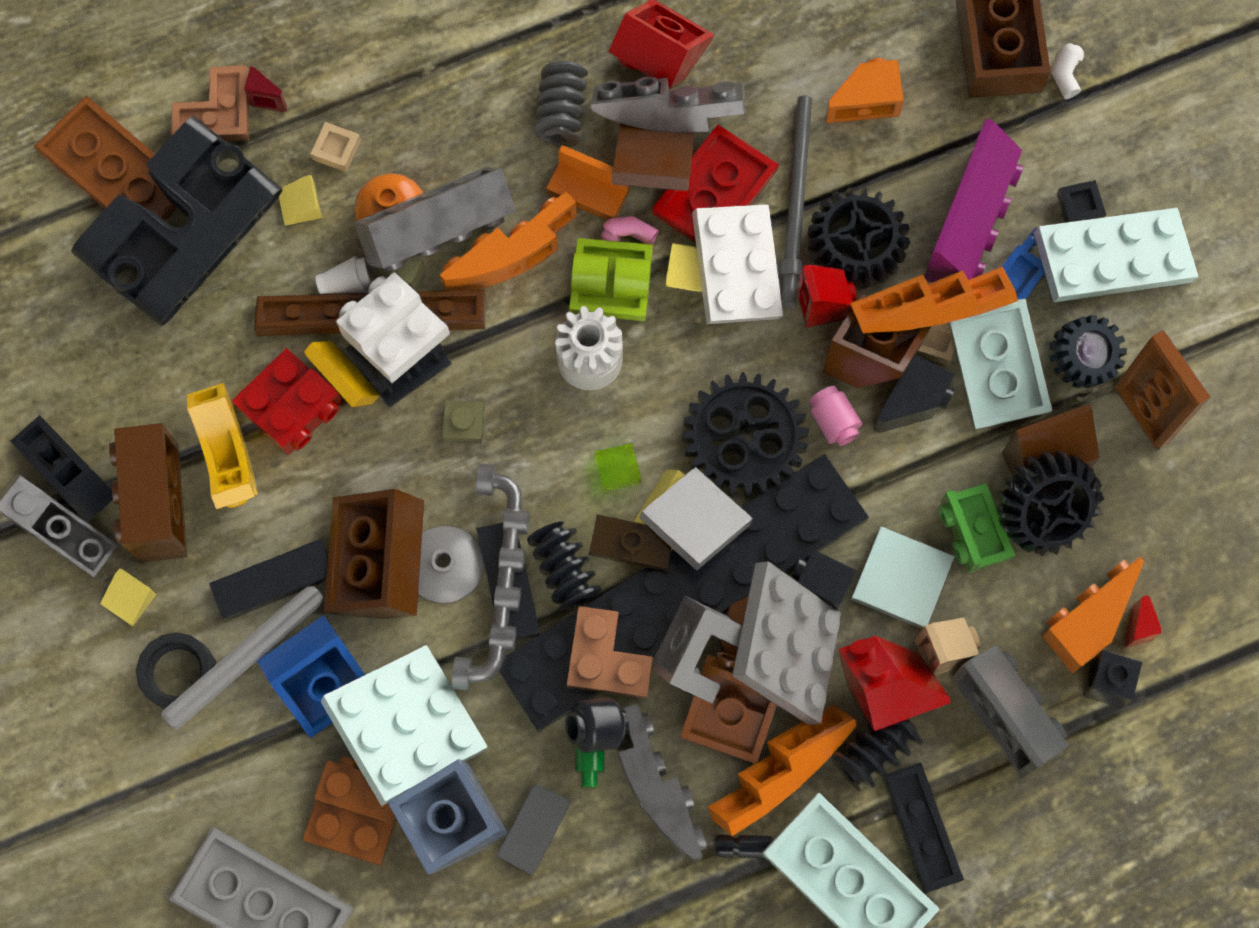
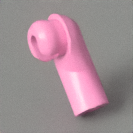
M634 216L611 218L603 224L604 230L601 233V239L620 242L621 236H631L644 244L652 245L658 236L659 230Z

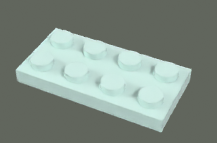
M1178 208L1039 226L1034 232L1053 302L1192 283L1199 277Z
M816 793L761 853L837 928H924L940 910L820 793Z

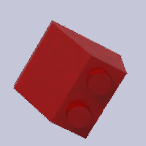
M650 0L625 13L608 52L616 56L618 62L629 69H638L649 77L657 79L667 78L668 86L671 89L685 80L712 42L714 34L660 2Z
M878 636L860 639L851 645L838 649L847 687L874 731L951 703L950 697L922 656L915 651Z

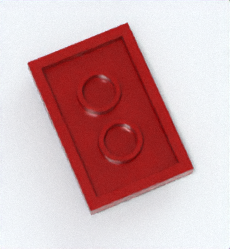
M717 124L692 156L689 190L667 189L652 208V214L696 243L692 212L695 209L751 206L776 174L779 164Z

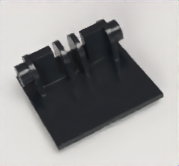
M439 343L396 381L391 383L351 344L345 348L389 408L452 364L442 351L444 349L441 343Z

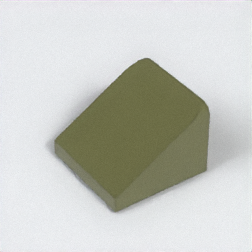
M422 260L406 261V265L396 270L385 271L384 268L379 267L376 270L379 277L384 276L385 278H388L395 272L414 291H418L426 275V269Z

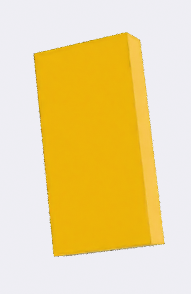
M332 341L311 342L304 351L305 356L351 407L372 405L380 396Z

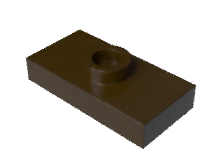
M597 514L589 556L667 571L671 547L648 525Z

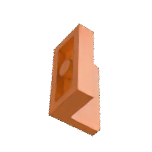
M561 145L558 151L559 164L546 187V194L558 198L567 192L576 201L577 208L605 220L617 218L630 193V186L612 184L613 166Z

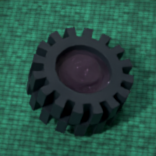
M1097 315L1083 316L1063 325L1062 329L1053 336L1057 340L1050 343L1049 349L1055 350V354L1049 356L1050 362L1057 361L1059 366L1053 370L1056 374L1062 372L1065 374L1061 380L1066 384L1073 381L1072 387L1080 388L1085 386V388H1091L1110 381L1109 379L1119 374L1117 370L1124 367L1126 361L1121 360L1120 357L1127 355V348H1120L1119 344L1125 342L1123 335L1115 336L1114 333L1119 328L1115 324L1108 327L1109 319L1103 317L1097 320Z

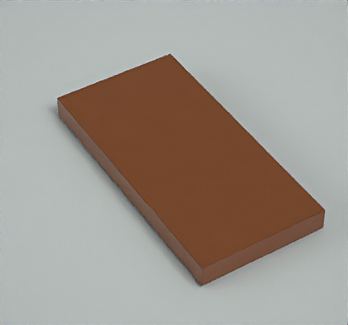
M87 95L33 146L37 153L103 210L118 195L153 211L164 221L177 209L170 203L148 173L150 170L146 164L155 153Z
M1164 330L1149 339L1114 388L1157 450L1168 445L1211 398Z

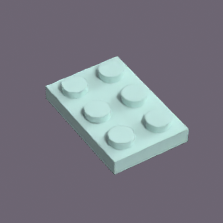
M1025 298L980 315L949 322L974 430L1052 412Z

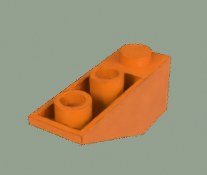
M1141 557L1131 565L1124 559L1106 574L1110 578L1107 584L1099 589L1094 583L1076 598L1081 604L1069 613L1064 607L1046 621L1051 628L1042 635V638L1072 673L1076 672L1112 643L1144 561Z

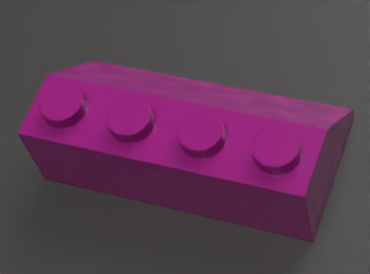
M987 118L924 274L925 279L933 283L962 270L968 280L983 274L986 266L985 263L980 262L983 250L991 252L999 232L992 229L996 217L1004 219L1012 199L1005 196L1009 185L1016 187L1024 166L1017 164L1022 149L994 121Z

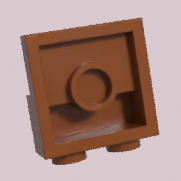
M718 652L716 657L708 655L701 675L717 682L720 685V689L713 703L694 695L680 737L756 764L777 704L733 677L735 656L724 652Z
M339 756L337 762L327 760L314 796L316 802L303 841L382 866L397 818L388 803L383 806L380 805L354 759Z

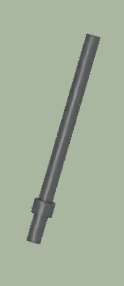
M805 95L797 98L785 256L780 261L779 277L783 279L781 302L782 307L786 308L796 306L797 284L803 262L799 259L812 98Z

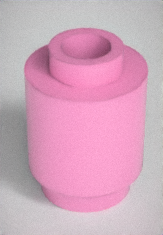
M830 386L821 390L809 400L812 406L810 412L829 444L838 442L839 446H843L860 435L858 429L863 423L845 393L839 392L836 386Z

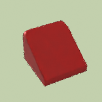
M1148 595L1142 596L1133 604L1125 641L1126 648L1152 641L1162 633L1152 600Z

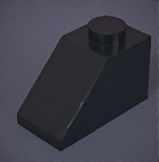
M915 354L903 376L896 383L873 430L882 433L932 419L938 407L945 410L950 402L955 389L949 387L955 374Z

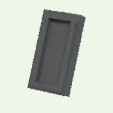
M535 783L504 840L497 857L534 876L571 805V801Z

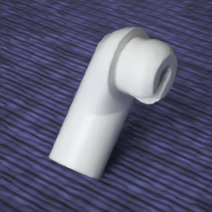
M1071 43L1062 46L1057 51L1051 66V74L1064 99H1070L1081 92L1072 73L1075 66L1079 63L1078 60H1083L1084 52L1080 46Z

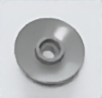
M439 526L423 532L418 594L428 601L440 604L454 603L471 594L478 586L484 570L482 552L476 540L467 532L451 526ZM446 555L451 559L450 564L445 568L436 565L438 557Z

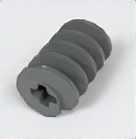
M556 61L542 68V81L539 84L540 95L537 99V121L534 124V133L544 142L557 146L564 145L566 147L576 146L580 143V137L575 132L580 131L582 127L581 122L577 119L583 116V109L578 105H582L585 102V96L581 93L587 87L586 81L582 79L588 75L585 67L571 61Z

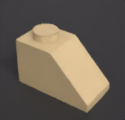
M965 618L925 625L914 640L919 654L935 676L961 667L964 663L979 655L978 649L981 648L977 631L973 626L968 627Z

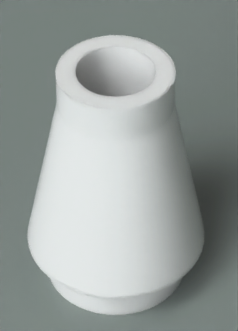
M357 256L315 277L320 294L366 293L371 283L375 280L372 267L369 266L367 258L359 259Z

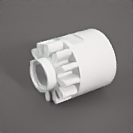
M582 306L580 313L576 315L568 312L566 314V321L563 324L557 325L555 341L557 364L562 377L570 385L582 390H598L608 386L618 376L623 362L622 331L616 326V318L614 316H604L603 309L600 307L595 312H588L587 307Z

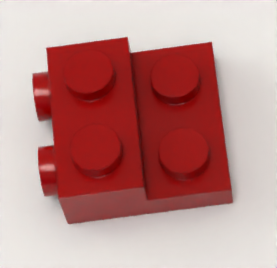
M288 348L281 352L232 400L234 406L287 456L294 450L299 451L304 448L311 440L312 432L322 422L324 424L330 422L340 410L339 405L343 402L339 393L315 370L309 369Z

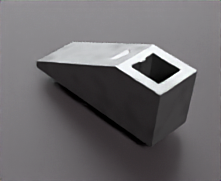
M14 475L0 493V513L93 577H95L118 546L21 475Z

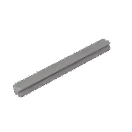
M314 586L305 587L165 708L161 716L166 724L174 730L181 728L324 602L322 594Z

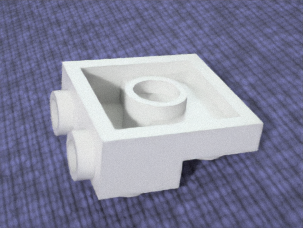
M395 272L388 278L384 276L376 278L369 286V294L358 303L356 301L346 303L340 310L339 319L336 321L342 336L391 383L396 381L450 334L448 326L422 303L419 294Z

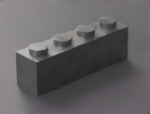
M484 167L353 223L369 266L392 271L406 265L405 259L418 254V257H423L439 251V244L448 240L454 243L470 238L473 235L472 230L481 226L484 228L498 226L505 222L504 216L516 212L502 168Z

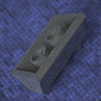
M995 645L964 663L951 679L1021 778H1023L1069 746L1065 741L1067 734L1058 720L1054 717L1049 719L1040 705L1043 704V701L1036 689L1031 684L1025 685L1016 672L1019 671V668L1013 657L1007 651L1001 652L998 646Z

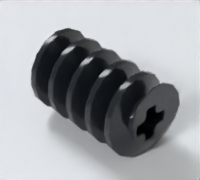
M562 521L546 525L533 532L527 538L529 546L537 547L533 552L534 559L543 561L539 566L540 573L550 575L545 581L546 587L551 590L556 589L551 598L553 603L562 604L557 611H564L581 605L602 590L601 585L588 586L587 582L596 575L595 571L582 572L581 568L589 562L588 556H575V553L583 547L582 542H569V539L577 533L576 528L564 529L563 525L565 523Z
M909 719L876 731L868 723L869 733L860 730L855 734L858 745L851 741H847L843 745L846 756L840 752H835L831 756L837 769L855 789L861 791L859 787L861 783L874 788L876 785L871 776L873 772L885 778L888 775L883 765L885 761L897 767L899 765L895 755L897 750L906 756L912 754L907 744L909 740L919 746L924 743L916 727Z

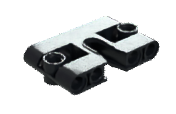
M191 116L146 164L150 170L148 173L170 203L189 218L188 222L183 227H172L153 211L118 195L79 237L71 249V253L109 283L117 294L126 297L161 327L174 317L272 207L283 191V188L247 160L239 147L234 144H228L196 116ZM229 158L235 160L239 165L235 170L225 172L218 167V164L223 159ZM132 269L138 273L133 283L126 285L117 281L120 272Z

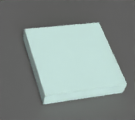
M880 527L851 600L923 629L929 623L955 556Z

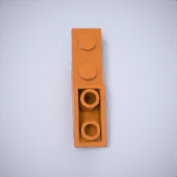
M567 192L558 198L552 197L548 199L539 209V214L529 222L524 220L517 224L511 231L509 238L499 228L495 229L491 234H482L473 242L471 250L461 258L456 256L445 264L440 274L443 289L447 291L486 288L507 281L540 264L558 251L556 233L577 217L576 201Z

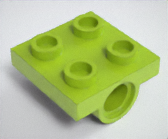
M577 238L572 268L569 311L576 315L580 313L582 306H586L588 312H595L600 307L603 309V315L606 317L614 316L616 319L646 321L653 245Z

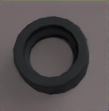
M178 632L161 635L148 643L139 656L136 667L138 686L147 699L163 710L180 695L165 694L159 690L155 683L154 669L162 655L177 649L191 652L200 663L201 673L199 679L216 665V660L210 650L192 635Z

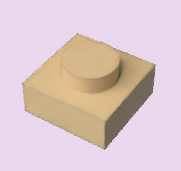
M325 122L310 153L312 160L347 173L361 142L360 134Z

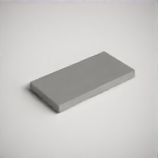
M214 827L210 830L169 899L216 928H344L355 909Z

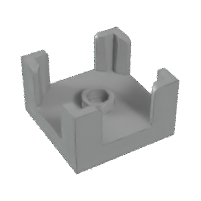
M684 596L652 661L651 669L669 684L713 703L720 685L700 675L699 669L695 666L711 634L735 646H739L743 625L730 620V617Z

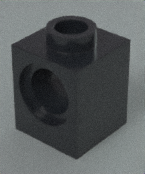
M813 549L808 560L800 558L791 578L838 611L857 570Z
M1102 650L1092 659L1083 697L1123 708L1134 699L1142 662Z

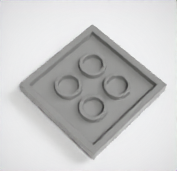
M770 562L756 563L733 677L808 725L821 724L841 613Z

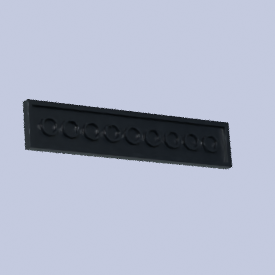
M823 454L796 471L792 478L787 477L782 480L781 487L773 486L766 491V494H760L741 506L753 518L750 526L698 570L694 569L675 550H672L667 571L646 567L584 606L619 612L613 651L651 656L654 659L684 596L723 614L729 610L733 603L749 596L756 563L768 561L786 574L797 566L801 557L806 560L809 559L813 549L820 552L868 521V514L827 456ZM578 611L504 657L502 667L499 670L502 678L538 733L571 712L572 707L578 701L592 699L600 693L567 688Z

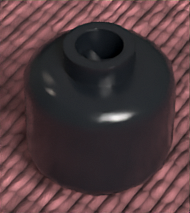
M611 697L580 700L572 707L571 712L567 714L565 719V730L568 740L584 753L618 748L629 729V718L626 711L621 709L620 705Z

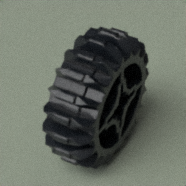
M850 186L846 190L845 198L836 191L832 194L831 202L823 200L820 203L819 209L821 212L815 211L812 214L811 222L813 225L809 226L807 231L808 237L812 238L808 241V250L816 252L812 259L814 264L825 263L823 267L844 270L846 278L849 279V282L852 281L854 286L857 280H862L863 285L868 288L871 286L872 277L881 284L886 279V273L894 275L898 270L897 263L905 261L906 253L904 250L908 249L910 245L909 238L905 236L908 235L910 228L909 224L901 223L905 216L903 211L892 212L895 206L894 199L883 203L881 202L883 196L881 191L877 192L873 198L868 196L867 187L862 188L860 195H855L854 190ZM848 216L847 226L838 228L835 233L828 234V230L833 223ZM864 216L869 217L876 222L868 221ZM854 228L856 234L861 235L860 239H862L863 237L865 238L863 247L861 241L856 240L857 236H855L854 238L852 237ZM888 241L886 251L880 256L869 260L870 249L878 247L881 242ZM840 253L849 254L853 258V260L843 256Z
M1058 449L1053 456L1049 452L1042 450L1039 460L1027 456V465L1024 468L1014 465L1017 474L1013 478H1004L1008 488L997 492L999 499L1002 501L995 506L997 513L1001 516L998 521L1002 529L1007 533V537L1028 553L1033 550L1041 556L1047 550L1058 555L1062 545L1072 550L1073 540L1076 538L1085 540L1083 532L1086 528H1096L1092 518L1102 515L1098 504L1105 500L1102 492L1099 490L1102 485L1095 476L1094 470L1087 463H1083L1078 456L1073 454L1067 455Z

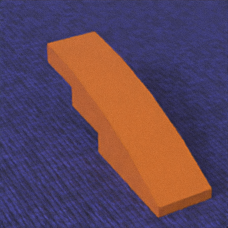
M1002 266L970 280L967 279L962 270L927 284L922 274L850 304L862 332L876 333L941 325L992 311L1017 302L1018 298Z
M832 704L823 710L821 724L808 725L802 721L767 741L771 755L737 774L741 788L708 806L711 819L728 834L734 836L769 813L800 788L833 755L857 726L855 719Z

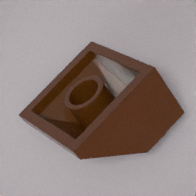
M861 294L858 300L863 299L867 296ZM852 309L831 340L823 373L856 388L901 378L929 333L931 326L904 331L863 333Z

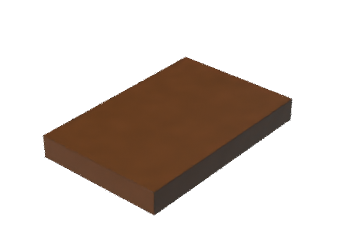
M620 123L612 171V184L682 191L689 190L695 132L655 131Z

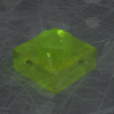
M632 443L594 451L603 492L641 483V475Z

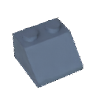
M457 759L388 802L428 875L476 854L508 834L470 765L460 759Z

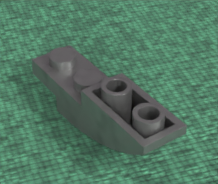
M643 77L635 82L626 83L608 81L600 86H594L591 108L593 112L608 119L642 129L680 133L709 131L710 118L744 114L745 90L743 82L732 83L729 81L699 88L683 86L673 91H669L667 78Z
M638 704L622 708L626 711L629 718L628 735L632 748L620 751L618 755L625 777L636 800L660 834L678 852L692 863L701 861L702 855L700 850L707 849L701 826H692L688 811L695 808L688 785L680 787L678 777L661 781L660 776L666 775L667 772L661 752H652L648 737L655 736L649 713L641 714Z

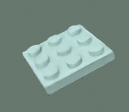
M427 645L324 695L320 701L381 806L457 759L466 762L483 753L488 747Z

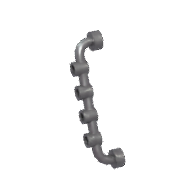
M479 464L476 495L493 496L494 489H500L507 496V506L504 514L503 539L499 555V572L494 597L493 622L489 638V655L485 664L480 667H472V658L455 657L451 685L452 689L468 691L470 683L485 682L494 677L502 667L505 650L514 651L516 627L508 626L510 611L518 612L520 606L521 588L513 587L514 573H523L525 549L517 547L519 533L528 534L530 511L522 510V491L518 484L509 476L496 473V465Z

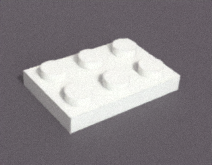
M769 205L695 209L692 212L706 324L774 320L783 317Z

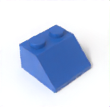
M324 615L257 661L271 686L310 738L333 723L320 702L322 697L365 675Z

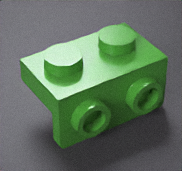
M987 483L957 493L954 490L945 492L940 501L942 505L938 506L939 515L945 528L951 527L956 540L952 543L955 557L960 565L965 564L968 573L1014 558L1015 553L1007 533L1000 526L998 521L1000 515L997 513L996 505Z

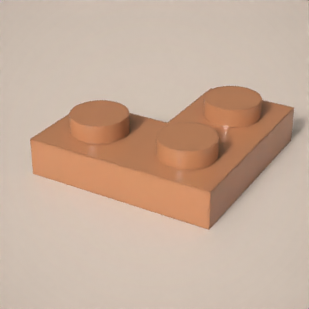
M247 66L210 67L209 101L172 103V135L191 116H196L225 141L249 140V100L244 90L249 72Z
M579 606L567 688L647 699L653 657L613 651L619 612Z

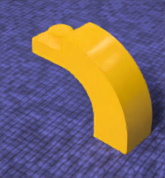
M221 383L186 394L187 410L206 460L211 497L215 508L219 509L225 506L235 508L245 504L250 498L255 497L258 491L244 438L225 384Z

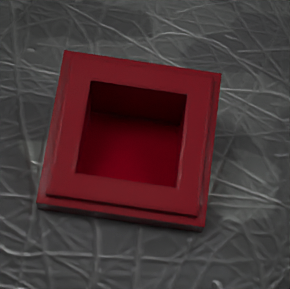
M250 66L244 87L250 105L256 108L286 112L288 107L282 90L255 67Z

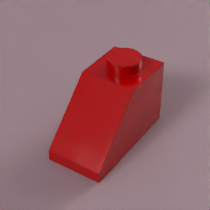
M815 265L802 266L797 288V298L806 328L846 319L852 310L850 303L858 301L854 283L852 281L847 282L844 270Z

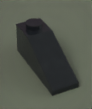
M40 415L10 440L87 523L113 500L112 490Z

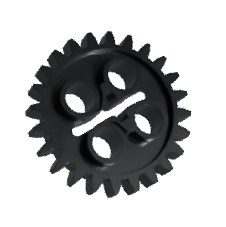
M741 372L739 383H734L729 375H725L723 387H720L715 381H711V395L702 390L698 392V399L702 405L697 403L689 404L688 411L695 417H684L683 426L691 430L682 433V441L693 443L685 448L684 454L686 457H697L691 463V469L695 467L697 469L704 468L703 474L708 479L712 477L716 479L715 485L719 489L724 484L729 485L730 497L734 496L737 488H743L745 497L749 498L754 487H757L760 494H766L768 483L777 488L781 487L779 476L792 478L794 472L789 465L801 467L803 459L796 453L801 454L807 451L808 444L800 440L808 437L809 429L798 427L805 422L806 414H794L799 406V400L786 401L789 393L788 388L782 389L778 393L774 391L775 379H772L766 386L761 385V374L756 375L753 383L747 381L745 372ZM759 405L766 409L768 415L763 418H754L749 414L748 409ZM716 416H723L729 419L731 425L726 429H718L710 421ZM771 424L778 425L777 429H765ZM745 429L747 435L752 434L751 440L746 441L744 436H738L739 430ZM713 441H725L720 446L712 445ZM764 441H773L779 446L780 451L776 454H766L759 445ZM733 451L740 454L743 461L738 465H729L724 462L722 456L727 452Z

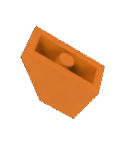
M874 58L866 63H860L828 101L825 115L826 124L899 117L904 97L898 60L887 61L884 58Z

